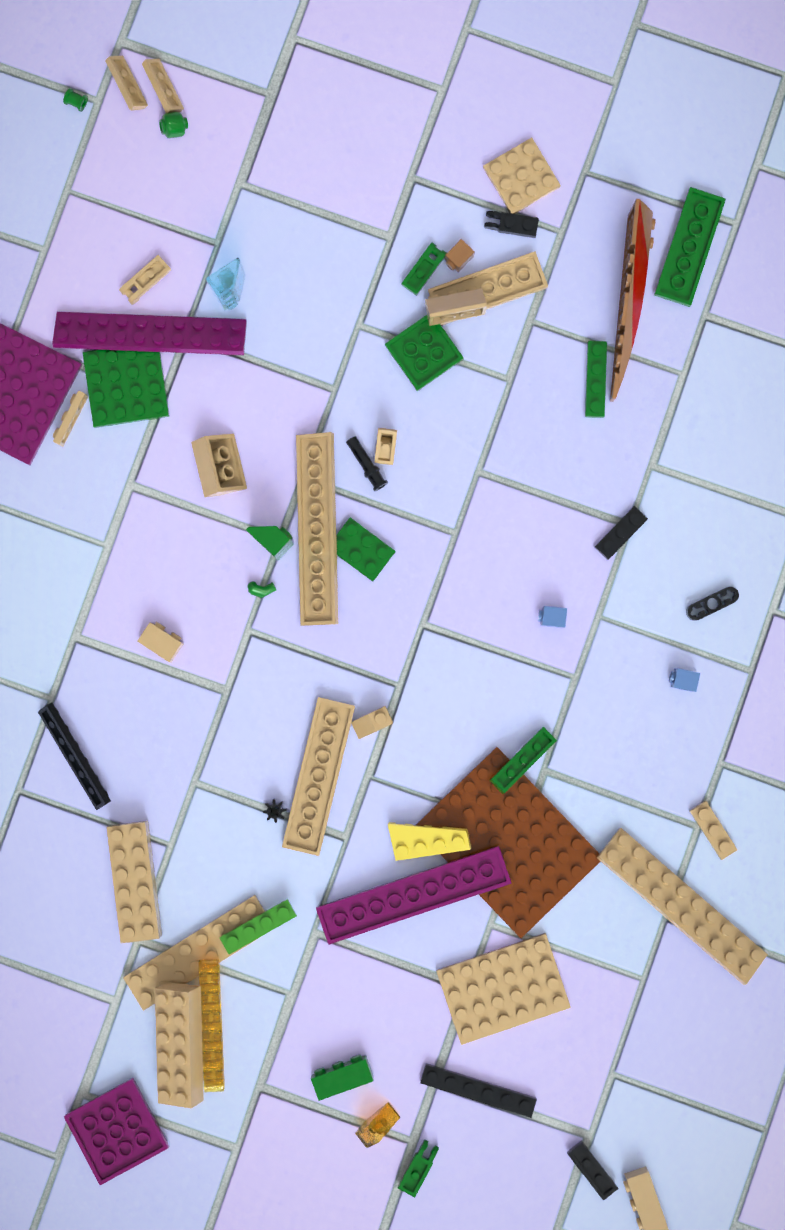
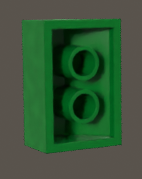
M257 526L246 529L278 561L294 545L291 541L293 537L284 527L279 529L277 526Z

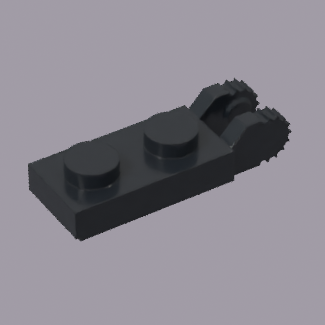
M486 211L487 217L500 219V225L486 222L484 223L485 229L495 230L498 233L536 238L539 218Z

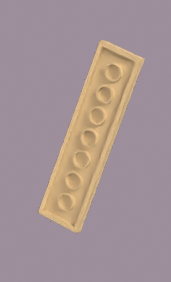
M318 697L282 848L320 856L355 710L354 705Z
M253 895L123 977L143 1011L155 1004L156 987L166 982L187 984L244 948L242 947L229 955L220 940V936L265 912L256 895Z

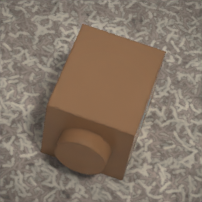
M460 239L445 255V264L452 271L455 269L459 273L474 257L475 251Z

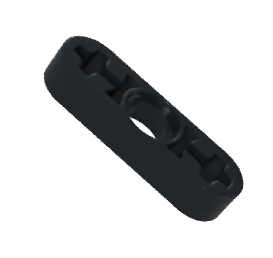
M726 587L689 605L686 609V615L692 621L700 620L735 603L739 598V592L734 587ZM727 590L733 592V600L731 601L730 598L723 600L724 605H722L720 598L727 595ZM710 598L716 599L718 603L715 609H710L707 605ZM693 607L695 609L704 607L705 610L700 611L698 617L691 615Z

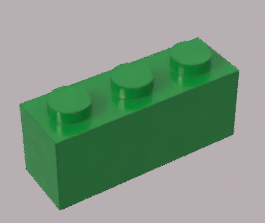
M358 1054L351 1057L348 1062L338 1061L332 1064L331 1068L325 1069L322 1067L315 1070L314 1074L311 1075V1081L318 1101L371 1083L374 1081V1076L367 1056Z

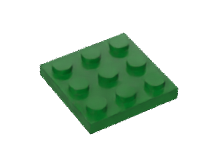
M427 315L384 344L417 392L464 360V357L440 324L429 326Z

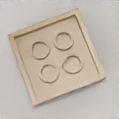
M532 137L483 165L485 173L509 213L512 214L518 213L561 187Z

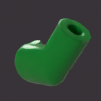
M254 581L247 585L248 592L259 598H264L277 591L273 582L264 587L257 585Z

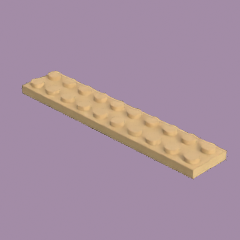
M334 433L296 435L300 626L337 625L339 622Z
M619 828L597 856L598 860L743 985L748 984L768 954L626 831Z

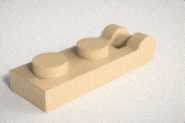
M157 255L128 280L119 291L122 295H126L129 298L128 301L131 305H134L172 270ZM133 286L138 289L135 293L131 290Z

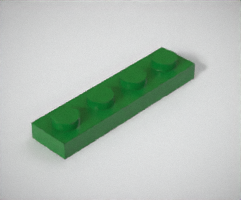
M607 341L587 342L586 418L605 417Z
M542 727L490 781L502 794L506 793L557 740L545 727Z

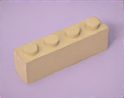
M647 1167L624 1173L626 1180L623 1181L626 1192L631 1193L632 1199L629 1201L633 1212L637 1211L639 1218H636L639 1230H669Z

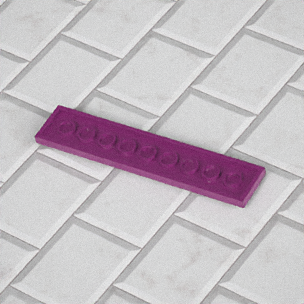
M57 312L52 345L53 348L244 355L247 319Z
M496 846L318 906L316 911L327 943L330 945L512 884L500 847Z

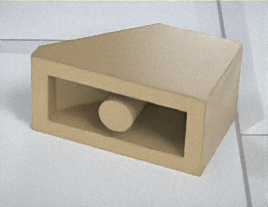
M383 706L352 721L351 724L358 739H361L393 724V721L386 706Z

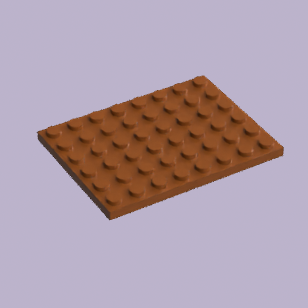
M496 747L439 801L416 826L429 825L439 828L452 827L468 830L471 849L440 854L447 862L496 846L500 847L512 884L479 894V896L522 938L601 862L597 859L600 853L524 774L504 794L492 784L490 779L509 761L508 757Z

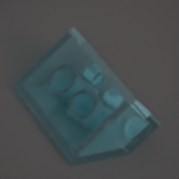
M239 257L206 278L211 292L224 311L227 309L232 310L238 305L237 302L241 299L245 280V272Z

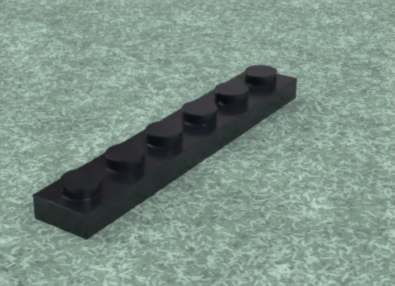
M52 702L38 711V714L97 811L111 802L109 795L89 765L88 759L80 750L78 743L71 735L68 726L59 715L58 709L55 708Z
M427 1063L420 1080V1084L532 1118L537 1101L536 1097Z

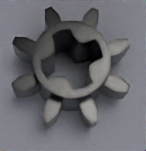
M274 798L273 804L265 803L268 809L264 810L263 813L268 814L267 821L272 818L277 823L278 817L281 819L285 818L282 812L287 811V808H282L283 801L276 803ZM277 806L280 814L272 815L271 807L275 808Z

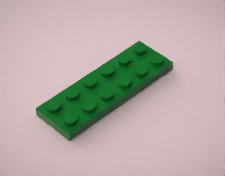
M693 187L689 188L654 296L687 307L692 305L726 198Z

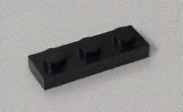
M633 506L594 548L609 560L648 518L638 508Z
M582 1140L567 1151L568 1156L603 1201L619 1189Z

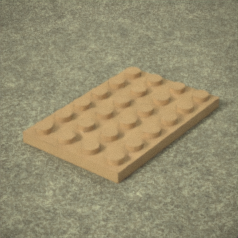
M546 933L436 970L461 1045L571 1008Z

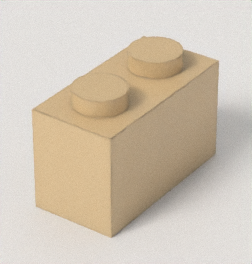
M157 621L155 624L149 622L137 642L164 660L172 663L184 645L180 641L182 638L174 632L169 634L164 631L166 627Z

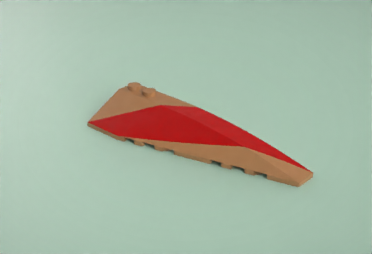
M641 199L635 200L627 217L610 402H614L617 397L634 345L645 293L649 251L653 248L654 237H651V230L655 229L656 219L653 218V211Z

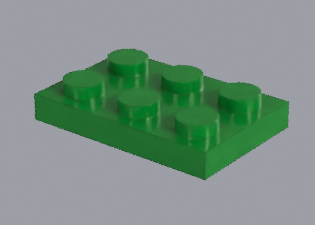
M351 517L336 535L337 556L372 582H374L396 552Z

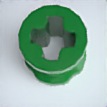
M72 88L66 91L63 98L65 105H72L80 112L84 110L88 102V96H82L74 92Z

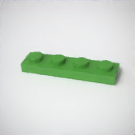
M286 899L220 936V940L230 955L297 917V914L289 900Z

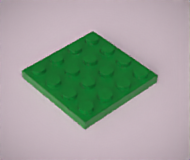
M121 350L82 352L94 428L170 417L160 352Z

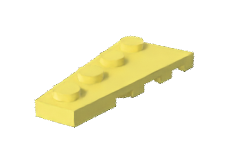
M395 822L388 823L396 861L471 849L467 829L439 828L429 825L416 826L406 823L396 824Z

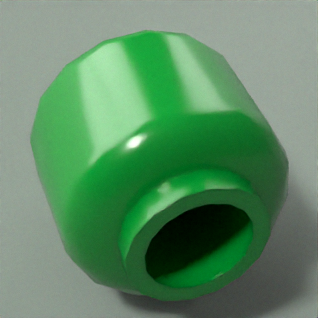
M180 112L163 114L162 119H159L161 134L165 135L168 139L184 136L185 129H188L187 118H183Z

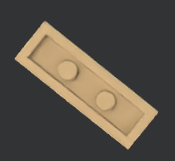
M109 56L105 62L129 110L145 109L148 104L124 56Z
M145 59L142 66L165 112H181L184 107L160 59Z
M78 390L77 394L74 393L70 399L71 406L68 411L63 413L61 418L63 422L60 428L57 427L53 433V442L64 447L88 399L85 393Z
M707 801L700 803L689 811L720 860L725 859L738 850Z

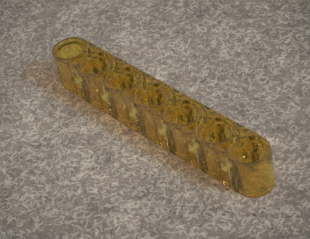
M219 959L199 960L204 1092H224L225 1077Z

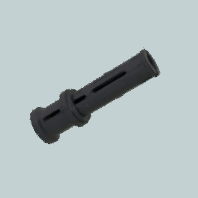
M354 436L347 440L346 444L363 468L364 477L368 478L374 487L373 491L376 492L386 486L388 481L384 480L380 474V468L377 465L374 466L357 437Z

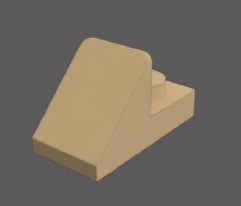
M378 427L374 463L393 465L397 430Z

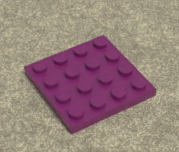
M134 1078L127 1080L63 1116L100 1186L170 1147Z

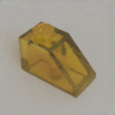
M388 1102L370 1116L355 1132V1135L366 1148H369L379 1143L401 1117Z

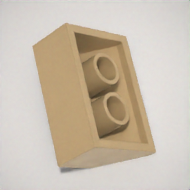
M470 287L465 292L450 291L445 296L439 297V294L428 296V299H425V308L429 326L485 315L487 302L482 288Z
M234 434L204 436L191 442L204 498L221 496L247 489Z

